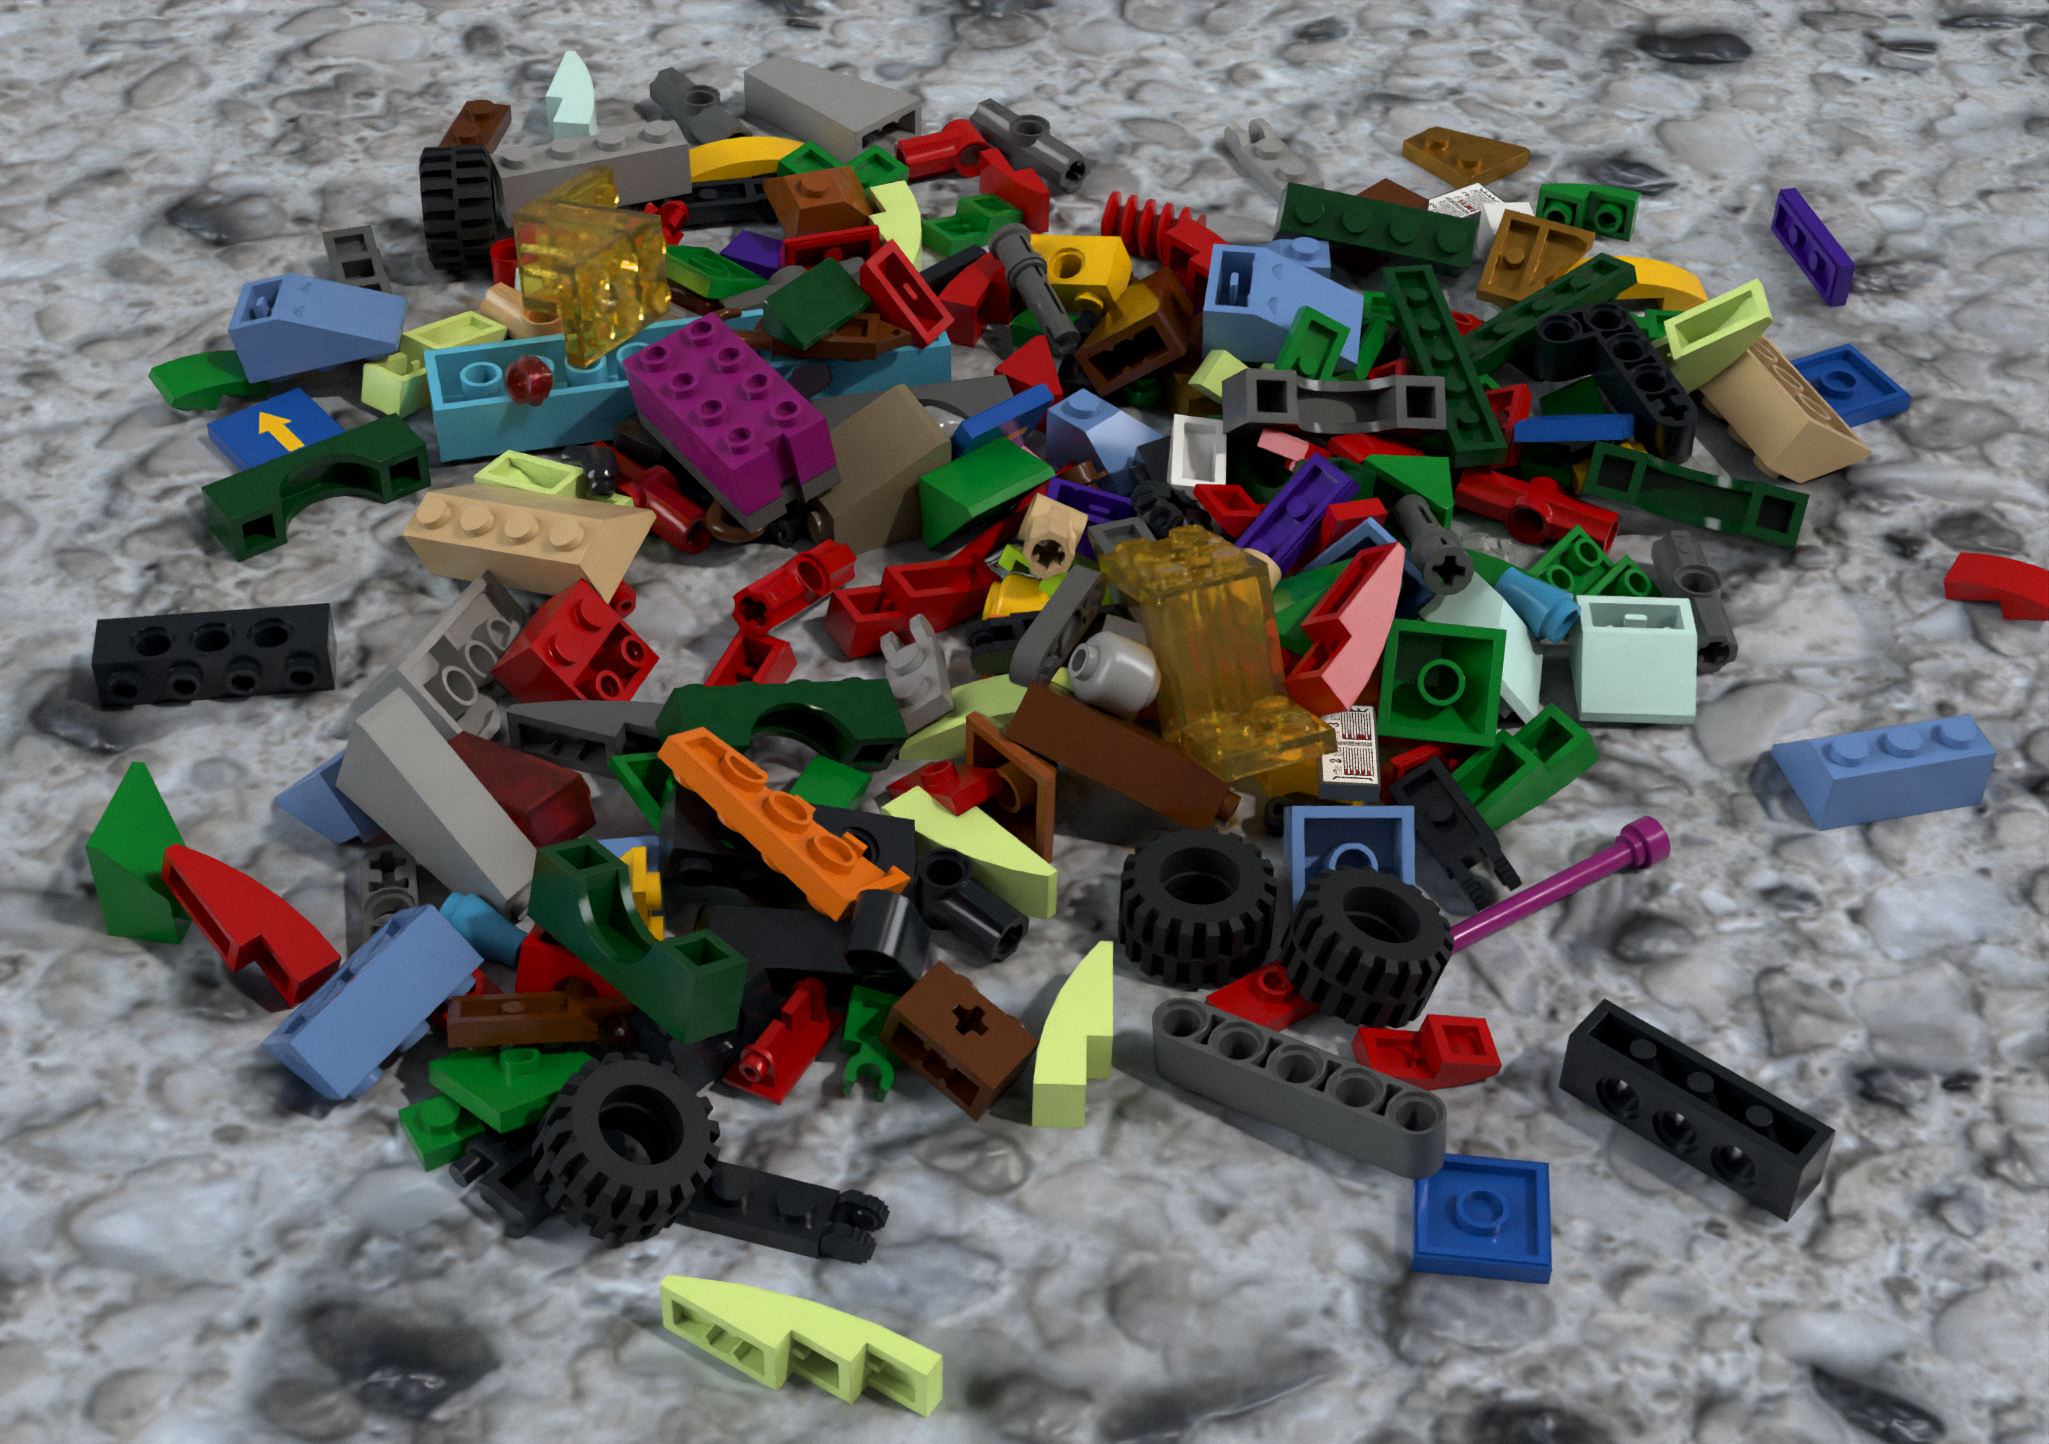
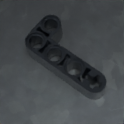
M1598 302L1550 314L1537 322L1533 370L1539 378L1550 382H1564L1588 375L1593 376L1618 414L1634 413V416H1637V434L1633 436L1638 443L1643 444L1647 453L1676 465L1688 461L1692 456L1698 416L1696 404L1625 308L1616 303Z
M881 889L860 891L856 897L852 916L838 922L818 911L706 904L698 909L693 932L706 928L710 929L732 948L766 967L772 989L790 990L795 982L799 980L805 981L808 977H815L824 983L827 988V994L850 995L853 986L858 985L903 996L922 978L931 938L930 930L914 904L908 898Z

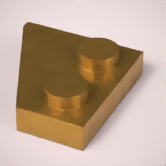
M1438 126L1428 128L1404 140L1402 157L1456 189L1476 182L1481 183L1483 186L1493 183L1528 166L1530 150L1523 146Z
M1505 209L1477 288L1476 299L1510 308L1564 275L1592 249L1596 233Z

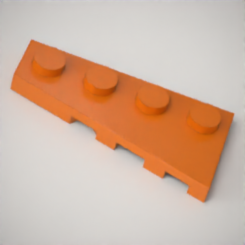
M700 727L668 736L657 753V756L673 770L675 779L682 786L698 793L717 811L719 820L726 827L741 833L761 852L762 859L771 869L786 875L806 894L807 901L816 911L831 917L835 922L852 916L856 897L860 891L881 889L901 894L911 880V877L894 865L886 874L864 858L862 855L868 846L849 832H846L839 838L813 821V814L816 808L797 794L793 796L783 791H772L765 786L768 781V773L706 728Z

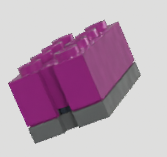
M713 312L693 320L687 326L656 343L646 346L643 350L622 361L641 424L750 534L786 514L785 505L798 497L807 502L841 482L826 417Z

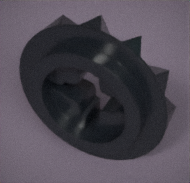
M1146 479L1143 484L1137 485L1130 497L1132 507L1136 511L1137 516H1140L1150 531L1166 541L1178 545L1201 546L1207 542L1214 531L1211 525L1212 517L1207 511L1200 508L1199 500L1191 499L1184 490L1179 491L1168 482L1160 484L1155 480Z

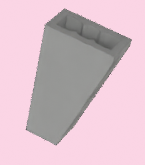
M775 55L744 70L746 111L803 143L811 140L843 164H846L875 144L887 153L892 154L894 153V145H897L899 140L922 136L921 98L915 95L779 55Z
M400 687L396 688L354 720L335 786L453 893L459 892L465 896L469 893H475L508 920L512 916L522 920L527 916L536 848L412 699Z

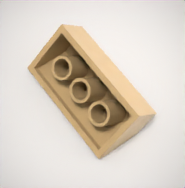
M1761 335L1731 365L1695 389L1705 395L1701 402L1711 413L1720 419L1728 421L1730 426L1726 429L1727 433L1740 445L1747 449H1752L1756 454L1752 459L1753 463L1773 479H1777L1781 474L1801 484L1863 461L1872 453L1868 446L1764 335Z
M473 483L428 491L402 536L433 575L474 581L488 569L503 587L552 596L557 595L583 578L609 604L657 516L653 510Z

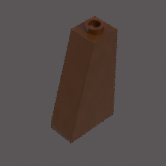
M1169 265L1128 286L1074 354L1100 397L1185 354L1194 305Z
M1054 681L1031 682L1004 734L1005 737L1185 826L1192 825L1193 830H1205V826L1215 827L1216 824L1226 828L1242 798L1233 793L1240 779L1123 717L1113 716L1081 702L1076 698L1073 691Z

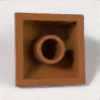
M851 165L763 180L762 187L788 238L869 226V215L877 214Z
M972 712L966 716L965 766L997 769L1004 788L1000 790L999 794L977 807L1043 860L1051 863L1057 810L1059 763L1005 737L1004 734L1009 727L1008 724L979 712Z

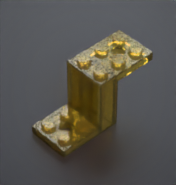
M596 164L512 213L523 309L562 315L568 365L587 367L670 312L671 290L667 284L665 265L666 241L662 234L661 215L618 209L619 193L615 186L614 168L612 166Z
M1185 525L1169 531V538L1149 542L1146 538L1125 540L1115 545L1116 551L1098 555L1100 572L1106 574V581L1140 602L1147 647L1153 651L1157 667L1161 673V682L1156 694V702L1162 736L1225 783L1338 752L1335 728L1288 699L1287 688L1283 684L1285 673L1268 563L1246 552L1244 548H1239L1224 540L1223 537L1203 529L1201 525Z

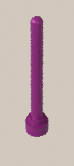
M1643 816L1625 825L1621 829L1620 835L1616 837L1615 844L1452 926L1449 932L1454 937V948L1451 954L1625 866L1647 869L1667 859L1670 855L1671 847L1666 831L1656 819L1650 816Z

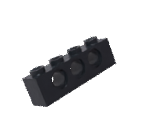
M330 603L99 619L96 625L91 666L102 708L335 690L337 642Z
M675 782L660 812L658 872H660L661 878L678 880L681 884L689 887L713 885L739 889L740 892L750 896L774 894L794 897L809 904L806 894L786 875L771 869L762 859L761 852L741 833L726 827L719 820L717 811L698 793L685 788L679 782ZM809 803L816 808L813 814V821L839 838L846 832H849L863 842L868 848L862 856L887 874L894 865L911 877V880L900 894L907 898L916 884L915 820ZM720 840L730 843L735 849L725 846Z
M1605 998L1569 1035L1558 1086L1560 1089L1773 1215L1788 1222L1821 1182L1836 1130Z

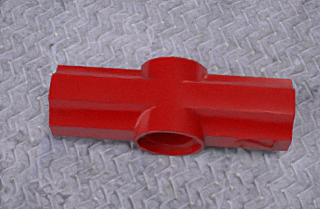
M602 441L590 445L604 446L615 453L619 468V475L615 476L618 484L615 494L633 498L636 508L653 510L657 517L650 530L680 551H686L692 556L707 548L708 542L712 537L705 526L707 511L681 494L677 480L669 470L661 465H654L646 470L613 446H607Z
M1465 467L1455 489L1454 499L1457 501L1454 505L1457 508L1505 524L1508 533L1523 544H1540L1546 539L1558 542L1567 532L1579 524L1599 548L1608 555L1621 520L1618 513L1569 497L1565 488L1559 482L1549 477H1534L1525 482L1483 467Z
M829 538L808 551L798 553L776 570L737 592L733 596L735 608L732 616L742 631H751L762 636L782 623L794 619L809 607L831 594L832 590H837L855 578L854 564L857 558L847 543L839 544Z

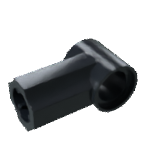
M938 848L924 853L917 865L914 906L925 924L931 929H951L991 960L998 959L1002 962L1016 952L1019 943L1028 933L1029 918L972 877L973 868L971 862L963 853L949 848Z

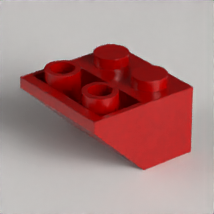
M581 578L541 605L491 670V673L521 703L566 700L630 701L660 657Z

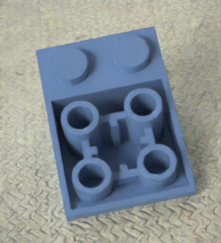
M1213 244L1203 309L1202 358H1206L1211 350H1226L1239 361L1275 364L1298 308L1307 305L1351 329L1335 369L1357 370L1364 296L1265 247Z
M288 273L244 283L228 327V333L250 384L265 380L270 383H279L288 380L296 373L314 369L318 372H328L339 368L345 362L363 358L367 361H377L388 357L394 351H398L409 302L407 297L301 274Z

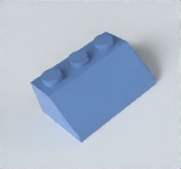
M1970 714L1773 744L1771 749V755L1819 831L1981 804L1997 752Z
M432 904L398 910L260 1045L327 1099L344 1100L348 1095L353 1099H357L373 1087L382 1077L384 1072L378 1066L396 1048L401 1053L407 1051L426 1034L430 1025L425 1019L442 1002L448 1007L449 999H452V996L465 995L474 986L476 979L471 973L485 960Z

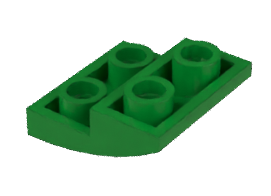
M1579 524L1567 532L1527 570L1550 585L1572 593L1574 602L1576 595L1661 598L1663 595L1627 554L1614 564Z

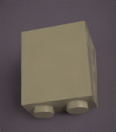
M903 383L892 387L829 431L841 482L807 502H804L800 497L789 502L790 506L801 510V516L806 521L810 535L815 543L819 544L830 538L839 544L847 543L854 555H858L923 535L919 477L951 462V440Z

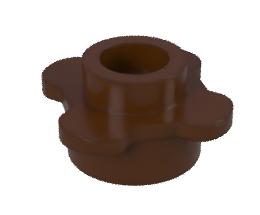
M1088 460L1057 475L1056 478L1099 489L1096 482L1107 477L1109 473L1107 470L1097 473L1092 461Z

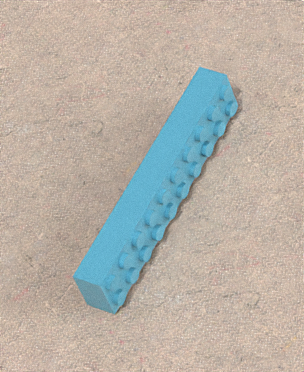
M763 309L742 311L741 317L728 319L724 323L730 329L754 330L756 324L763 318ZM703 316L423 351L441 462L452 460L468 461L476 457L503 454L507 450L525 453L529 450L559 446L566 447L569 445L577 446L582 443L613 440L612 428L637 411L622 361ZM946 330L924 349L908 345L877 354L876 361L861 360L848 362L842 359L830 358L799 360L785 356H772V352L755 351L788 383L793 369L801 365H806L808 362L811 363L813 361L817 362V360L820 362L825 361L827 365L830 364V368L834 369L832 372L835 375L833 376L834 382L830 384L831 387H827L826 390L823 389L821 393L806 400L888 390L903 383L907 387L951 381V343Z

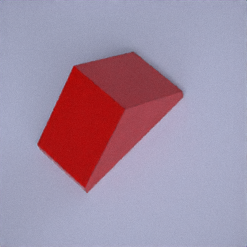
M893 238L859 267L860 287L871 298V306L861 313H879L880 320L911 332L912 346L924 349L955 321Z
M1046 335L1033 337L994 369V375L1005 374L1014 396L1038 384L1042 385L1045 383L1055 398L1048 409L1063 400V391ZM1047 410L1034 428L1045 434L1047 429Z

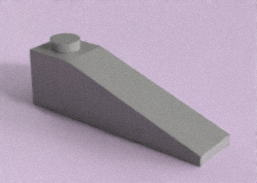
M487 569L368 685L352 704L363 714L396 688L400 687L462 760L471 761L481 752L500 728L502 714L497 712L500 697L507 693L508 689L491 673V670L520 634L524 609Z

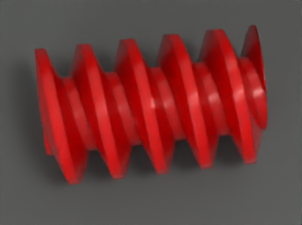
M1113 191L1102 215L1101 236L1121 237L1129 256H1137L1140 253L1144 259L1153 261L1158 257L1162 263L1165 232L1190 218L1192 219V208L1185 206L1179 218H1175L1173 203L1167 202L1161 214H1157L1155 199L1149 198L1143 210H1139V197L1137 195L1131 194L1124 207L1121 206V192ZM1202 214L1197 222L1206 227V215Z

